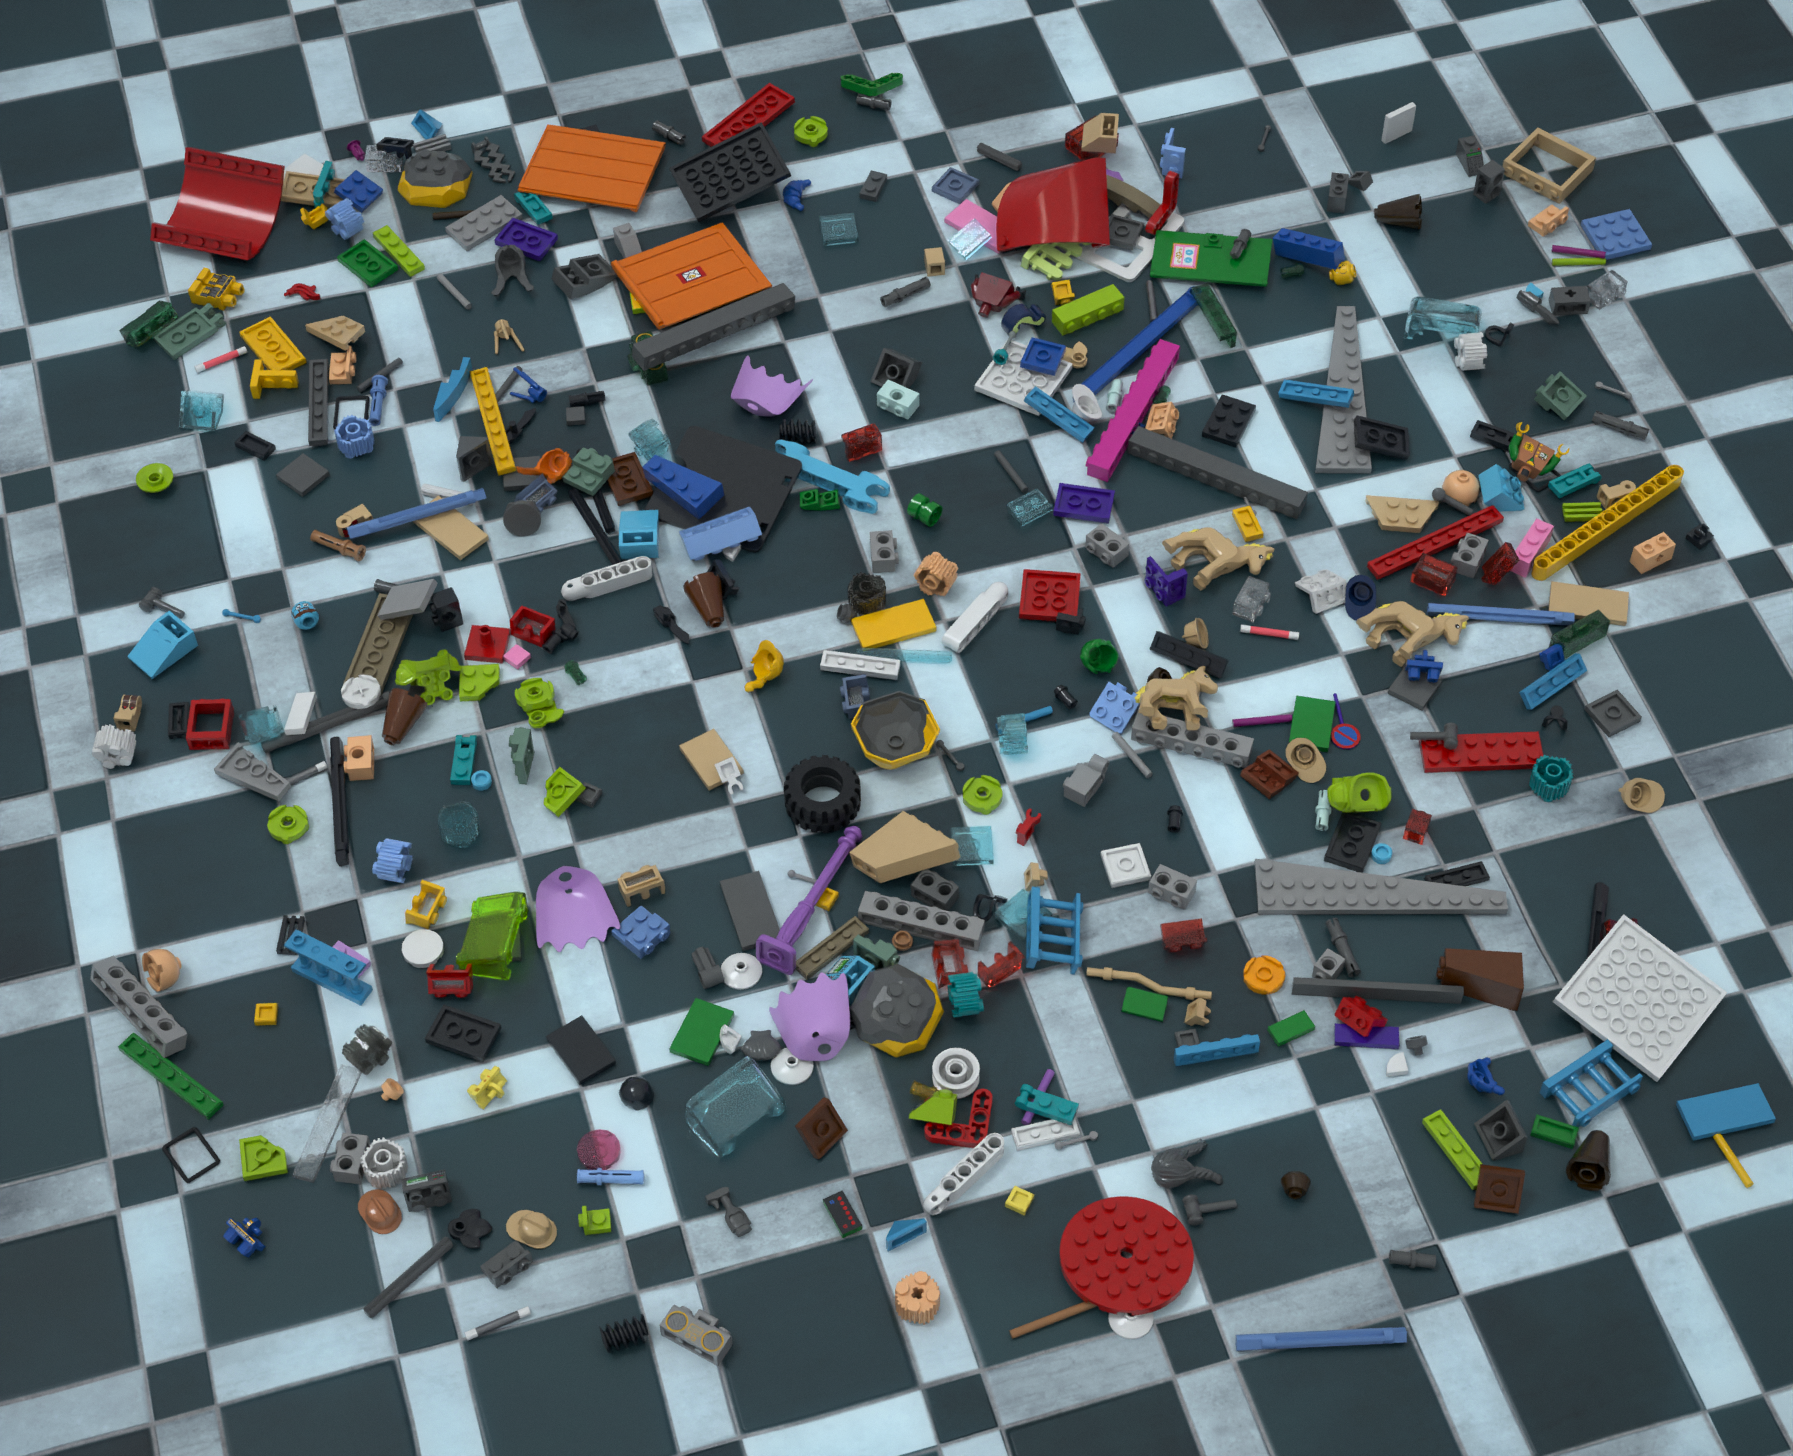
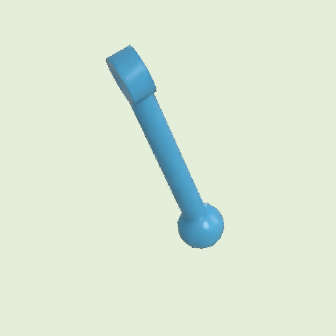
M228 609L222 611L223 616L230 615L250 619L254 623L261 621L259 615L249 616L230 612Z

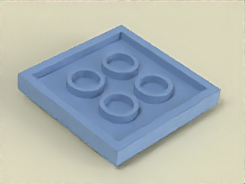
M1630 209L1581 221V227L1597 251L1606 252V260L1651 250L1652 243Z

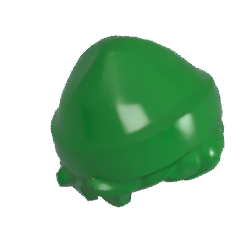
M1091 640L1083 645L1080 652L1082 664L1094 674H1098V672L1110 673L1119 658L1118 652L1109 640Z

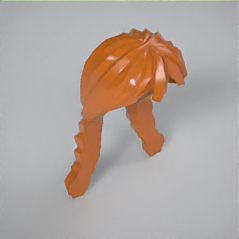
M555 448V450L547 451L536 467L524 468L516 466L517 472L523 475L540 476L543 473L544 477L547 478V482L552 484L562 479L572 467V459L567 451L563 452L562 449Z

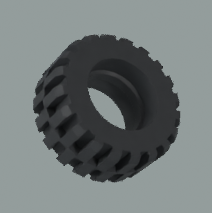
M822 755V757L811 756L809 760L805 758L800 761L799 765L795 764L786 776V781L784 782L786 812L789 817H792V821L796 825L800 824V828L804 830L811 829V832L814 833L818 831L829 833V830H840L841 826L846 827L850 824V820H854L857 812L860 810L861 786L859 776L856 775L853 767H849V763L844 760L841 762L840 758L834 756L829 758L828 755ZM817 787H830L840 793L834 799L823 802L811 800L805 795Z

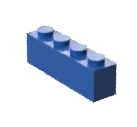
M1281 228L1273 237L1275 255L1335 270L1345 260L1343 242Z

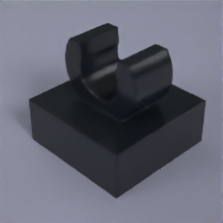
M1703 523L1688 532L1685 539L1698 549H1701L1713 540L1714 535L1709 532V527Z

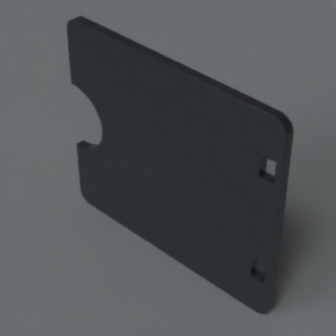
M691 426L682 438L675 456L682 459L688 469L721 482L725 495L700 519H697L656 487L645 510H658L659 521L687 529L750 506L756 515L759 527L761 528L762 525L767 527L764 533L758 536V539L751 542L746 540L740 542L741 549L756 553L762 549L802 471V463L798 459L698 426ZM786 478L791 479L787 487L783 485Z

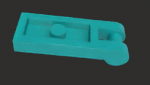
M325 161L313 191L315 208L322 203L324 204L323 198L325 193L329 192L330 181L335 177V170L330 161Z
M524 192L514 194L516 202L524 208L537 225L553 219L550 210L536 194Z
M1588 463L1549 481L1548 487L1560 499L1587 485L1598 483L1602 476L1595 472L1594 467Z
M456 735L450 777L451 785H471L477 735H470V737ZM463 745H469V748H463Z
M1028 1084L1022 1085L1020 1089L1021 1095L1017 1097L1014 1103L1016 1107L1072 1125L1079 1108V1103L1036 1090ZM1028 1098L1034 1099V1101L1030 1102L1028 1101Z

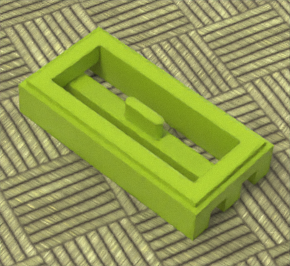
M1601 502L1563 503L1564 521H1590L1602 512V508H1600Z

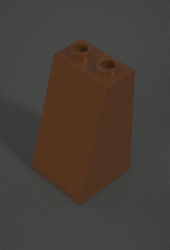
M1445 948L1444 955L1440 956L1436 979L1440 980V985L1463 986L1464 996L1518 1011L1524 990L1522 953Z

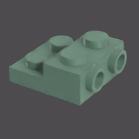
M1559 371L1555 376L1551 374L1545 381L1547 385L1545 387L1541 385L1535 391L1537 396L1534 400L1546 411L1551 408L1565 420L1587 395Z
M583 447L572 459L573 466L562 478L565 483L594 496L615 472L613 460L608 455H598V452L593 448L586 449Z
M519 727L514 729L513 735H510L509 747L512 748L511 759L513 764H515V776H518L519 784L527 785L535 751L531 729Z
M859 934L853 939L854 956L858 955L875 966V970L898 964L900 961L897 949L891 943H886L880 939L874 944L869 938H864Z

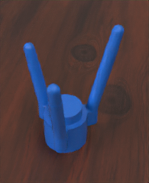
M514 367L513 370L531 385L528 389L530 396L510 392V395L529 400L532 403H535V401L542 402L547 395V390L538 385L526 373Z

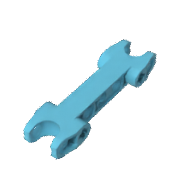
M777 440L775 443V451L777 453L801 461L802 471L798 479L827 491L838 489L840 496L843 497V503L849 508L874 514L878 510V503L869 496L879 495L885 497L890 493V485L870 472L862 471L857 476L810 457L809 450L796 442ZM788 478L785 479L786 482H790L791 480Z

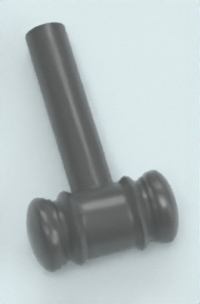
M1435 488L1432 491L1434 500H1442L1468 516L1473 512V509L1448 496L1444 489Z
M152 587L139 603L140 609L145 612H150L153 606H156L166 612L171 611L179 618H183L185 614L184 611L161 601L160 597L163 594L156 587Z
M1450 722L1444 725V732H1410V740H1444V747L1452 750L1458 746V726Z
M1191 1194L1185 1196L1182 1200L1187 1213V1219H1189L1188 1223L1192 1226L1203 1222L1202 1213L1237 1207L1235 1199L1199 1204L1197 1196Z

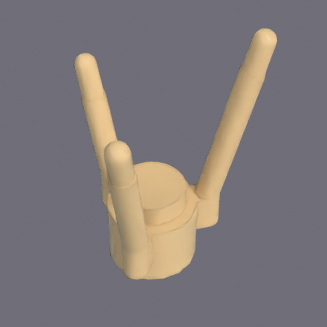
M504 319L498 320L495 323L496 331L494 332L495 354H498L499 337L508 340L509 335L512 336L520 350L524 352L525 349L515 335L513 328H510L508 321Z

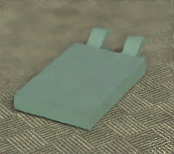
M207 303L200 310L197 307L155 334L153 339L171 358L176 360L218 331L217 327H224L226 322L223 320L224 316L220 313L216 314L212 310L214 307Z

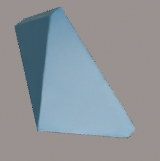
M419 110L411 122L425 140L433 138L442 126L441 122L423 110Z
M925 1218L894 1221L886 1237L887 1251L889 1252L926 1233L927 1221Z

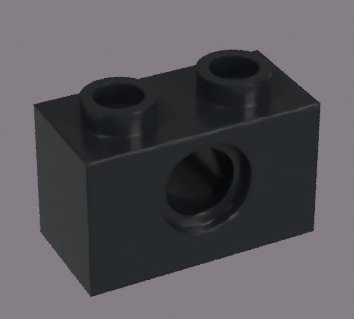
M450 587L432 594V603H429L432 614H434L431 616L434 625L439 626L441 632L463 625L459 600L453 588Z

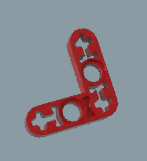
M1171 170L1167 173L1164 180L1162 204L1148 220L1145 232L1155 235L1156 231L1163 226L1175 210L1179 186L1178 173Z
M979 1089L974 1093L969 1125L958 1123L948 1125L928 1122L924 1128L926 1140L937 1144L975 1148L988 1135L993 1099L992 1093L987 1089ZM981 1097H986L984 1108L980 1107ZM981 1114L986 1117V1120L984 1122H976L974 1117ZM933 1129H937L935 1135L931 1134ZM976 1129H980L979 1140H974ZM944 1130H946V1137H943ZM957 1130L962 1135L960 1138L954 1139L949 1134Z

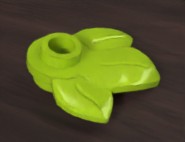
M553 699L551 706L526 713L529 716L528 722L532 728H542L547 723L559 720L563 716L564 710L557 709Z

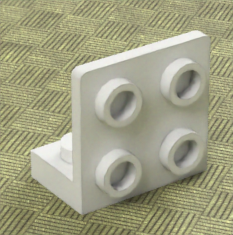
M1320 570L1318 574L1302 577L1301 580L1295 582L1296 587L1310 595L1312 610L1316 614L1345 603L1346 580L1329 570Z

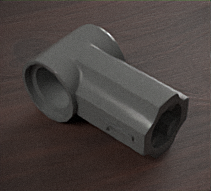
M702 946L691 953L704 989L724 982L721 968L715 964L708 948Z

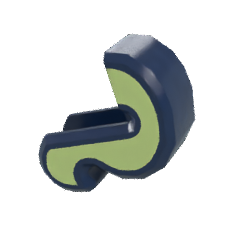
M1016 304L1003 316L1001 327L1009 336L1011 331L1017 333L1021 324L1041 326L1046 320V315L1036 304H1032L1030 308L1025 304Z

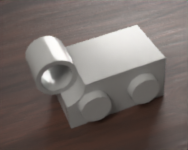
M1094 754L1089 764L1086 762L1083 764L1077 763L1071 777H1067L1063 783L1064 797L1085 807L1105 780V772L1110 765V761Z

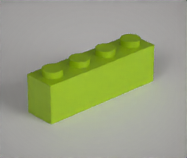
M1114 284L1053 309L1052 323L1062 336L1072 333L1077 329L1124 310V296Z

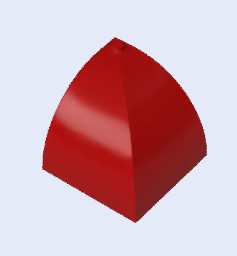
M1091 158L1026 174L1011 182L1005 190L998 208L996 223L997 251L1004 252L1018 247L1048 243H1091L1093 248L1110 245L1106 158Z

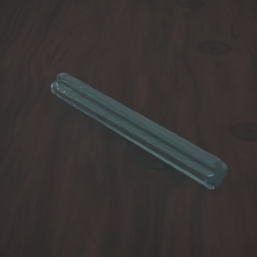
M856 649V654L897 659L900 661L950 663L952 661L951 651Z

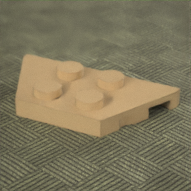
M345 316L305 325L307 332L345 351L349 349L348 344L350 342L355 343L358 337L365 333L364 325Z
M1366 495L1365 499L1366 504L1370 505L1372 514L1378 520L1382 530L1420 533L1425 523L1430 520L1432 513L1438 509L1439 501Z

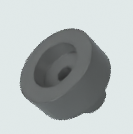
M1426 1035L1405 1039L1407 1049L1413 1048L1415 1056L1422 1055V1047L1428 1045Z

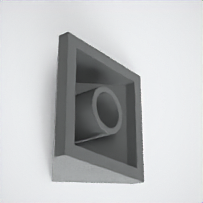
M460 436L456 458L462 482H465L493 464L487 437Z
M1509 1100L1504 1101L1474 1123L1492 1160H1499L1523 1152L1527 1135Z

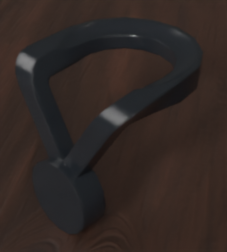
M1510 322L1506 330L1496 325L1489 326L1484 333L1485 338L1490 343L1501 346L1507 335L1511 333L1514 324ZM1493 329L1499 330L1504 333V336L1499 341L1490 337L1489 331Z
M1558 705L1553 706L1550 710V715L1544 718L1541 726H1547L1556 719L1560 728L1567 731L1568 721L1562 717L1563 708Z
M978 894L974 903L973 914L987 922L993 915L995 903L1006 904L1008 899L999 895L992 897ZM983 898L992 900L989 912L984 918L979 914V907Z

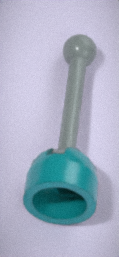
M1014 331L1009 333V338L1004 348L998 349L994 353L993 360L995 363L1003 365L1008 360V352L1006 350L1011 340L1016 337Z

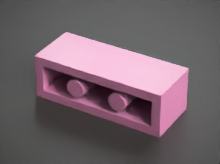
M1536 518L1513 553L1509 571L1522 577H1527L1533 568L1535 558L1542 554L1550 542L1554 528L1553 525Z

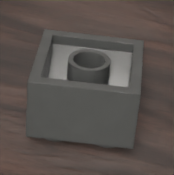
M883 348L870 382L882 387L887 380H890L909 389L916 380L923 362L896 350Z

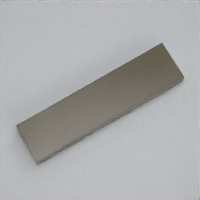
M854 916L796 961V970L808 980L853 945V939L858 934L862 937L867 935L869 928Z

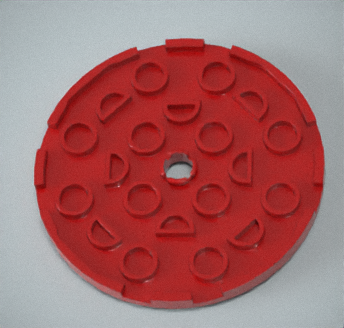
M1118 1196L1093 1202L1073 1216L1065 1227L1060 1241V1266L1068 1285L1085 1302L1089 1301L1098 1306L1099 1310L1117 1314L1121 1312L1131 1313V1315H1142L1159 1310L1173 1302L1181 1294L1192 1274L1194 1252L1187 1230L1167 1209L1145 1199ZM1124 1251L1133 1255L1130 1258H1124L1121 1256V1253Z

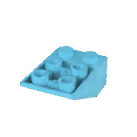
M658 510L621 511L619 524V551L621 559H633L640 556L659 558Z
M168 611L152 623L127 657L153 679L196 648L198 643L194 631L171 611Z

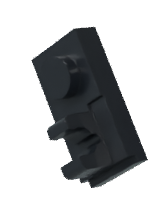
M384 137L376 144L377 151H385V153L396 152L398 158L403 157L405 154L406 159H409L412 156L411 147L414 146V140Z
M714 560L707 572H713L715 576L719 575L722 599L725 600L728 595H736L740 588L734 587L736 581L730 579L721 560Z

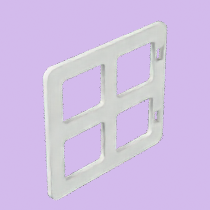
M1122 203L1113 214L1126 218L1132 210ZM1173 212L1166 220L1167 224L1161 230L1178 232L1184 225V218ZM1140 235L1135 247L1141 249L1142 252L1129 267H1123L1095 254L1099 247L1093 248L1091 244L1081 246L1082 254L1075 258L1121 280L1133 282L1151 263L1156 236L1153 239H1148ZM1057 245L1055 246L1056 249L1066 253L1062 248Z

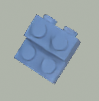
M640 906L620 923V929L614 928L611 932L613 937L642 959L646 954H650L656 945L669 937L670 925L656 913L652 915L643 906Z

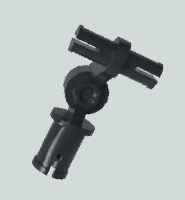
M560 599L556 606L558 617L561 618L563 625L560 629L553 630L551 632L552 635L542 645V648L549 654H552L560 642H564V640L573 641L579 633L568 611L565 599Z

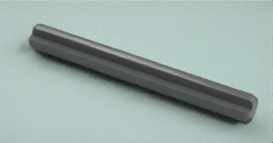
M443 1237L363 1309L365 1314L373 1318L449 1251L453 1247L452 1241L448 1237Z

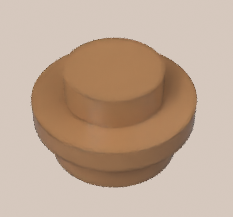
M898 931L892 938V944L897 950L905 951L911 948L913 938L907 931Z

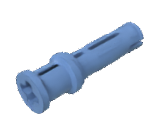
M375 375L371 380L373 387L370 390L372 402L369 422L372 426H378L381 423L382 403L387 394L385 387L388 384V379L383 375Z

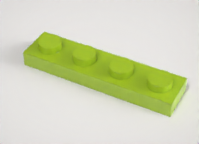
M388 225L372 232L373 238L410 277L425 270V266Z
M1441 1109L1423 1118L1422 1124L1471 1189H1476L1480 1164H1482Z

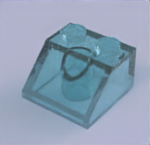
M192 390L181 391L179 428L216 431L223 413L224 394Z

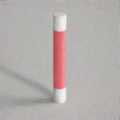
M245 346L196 365L194 368L197 373L246 354L247 349Z
M1241 625L1240 630L1242 633L1298 640L1299 632Z

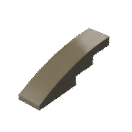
M1106 175L1107 197L1118 206L1123 203L1134 213L1139 210L1148 218H1151L1161 205L1137 188Z

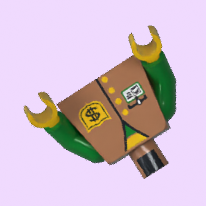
M1519 422L1516 425L1518 432L1514 434L1508 447L1510 459L1512 460L1511 466L1519 471L1517 478L1521 481H1527L1528 477L1535 479L1537 475L1543 476L1553 471L1560 462V457L1569 452V448L1565 453H1562L1560 448L1563 444L1558 446L1555 455V450L1525 434L1522 436L1523 433L1528 432L1529 425L1527 424L1522 431L1520 429L1522 422Z

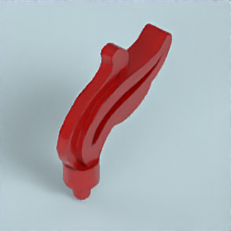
M297 283L284 293L285 297L300 294L305 300H320V294L314 292L316 290L315 285L307 286Z

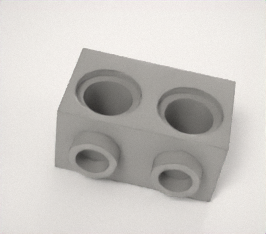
M1101 523L1086 535L1085 548L1090 553L1099 557L1103 563L1114 568L1129 556L1130 543Z
M892 530L870 532L873 573L895 572V564H899L898 552L894 553V549H897V538H893Z
M1467 533L1465 538L1459 541L1458 553L1454 552L1452 556V571L1474 579L1487 551L1489 540Z
M1160 864L1149 881L1148 893L1154 898L1167 901L1175 907L1186 909L1196 892L1197 880Z
M342 1133L341 1140H338L336 1143V1158L331 1161L330 1172L333 1173L336 1182L361 1184L364 1175L361 1157L364 1155V1151H367L366 1148H370V1141L367 1135Z

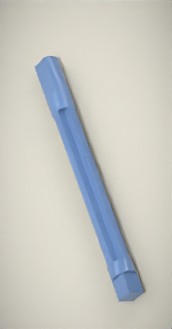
M483 488L471 490L346 528L351 540L476 503V501L486 499Z
M1428 603L1427 616L1436 617L1439 614L1452 613L1453 615H1466L1469 619L1573 626L1575 621V614L1568 612Z
M1405 1327L1235 1335L1236 1351L1407 1342Z

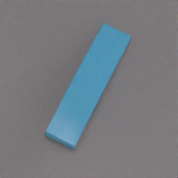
M463 357L460 370H452L448 383L441 382L433 408L436 422H440L463 393L470 378V371H472L471 359L469 357Z

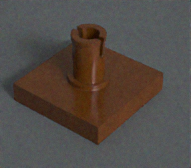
M825 1097L795 1125L806 1146L816 1159H820L848 1131L831 1101Z
M1480 1164L1474 1207L1518 1214L1525 1170Z

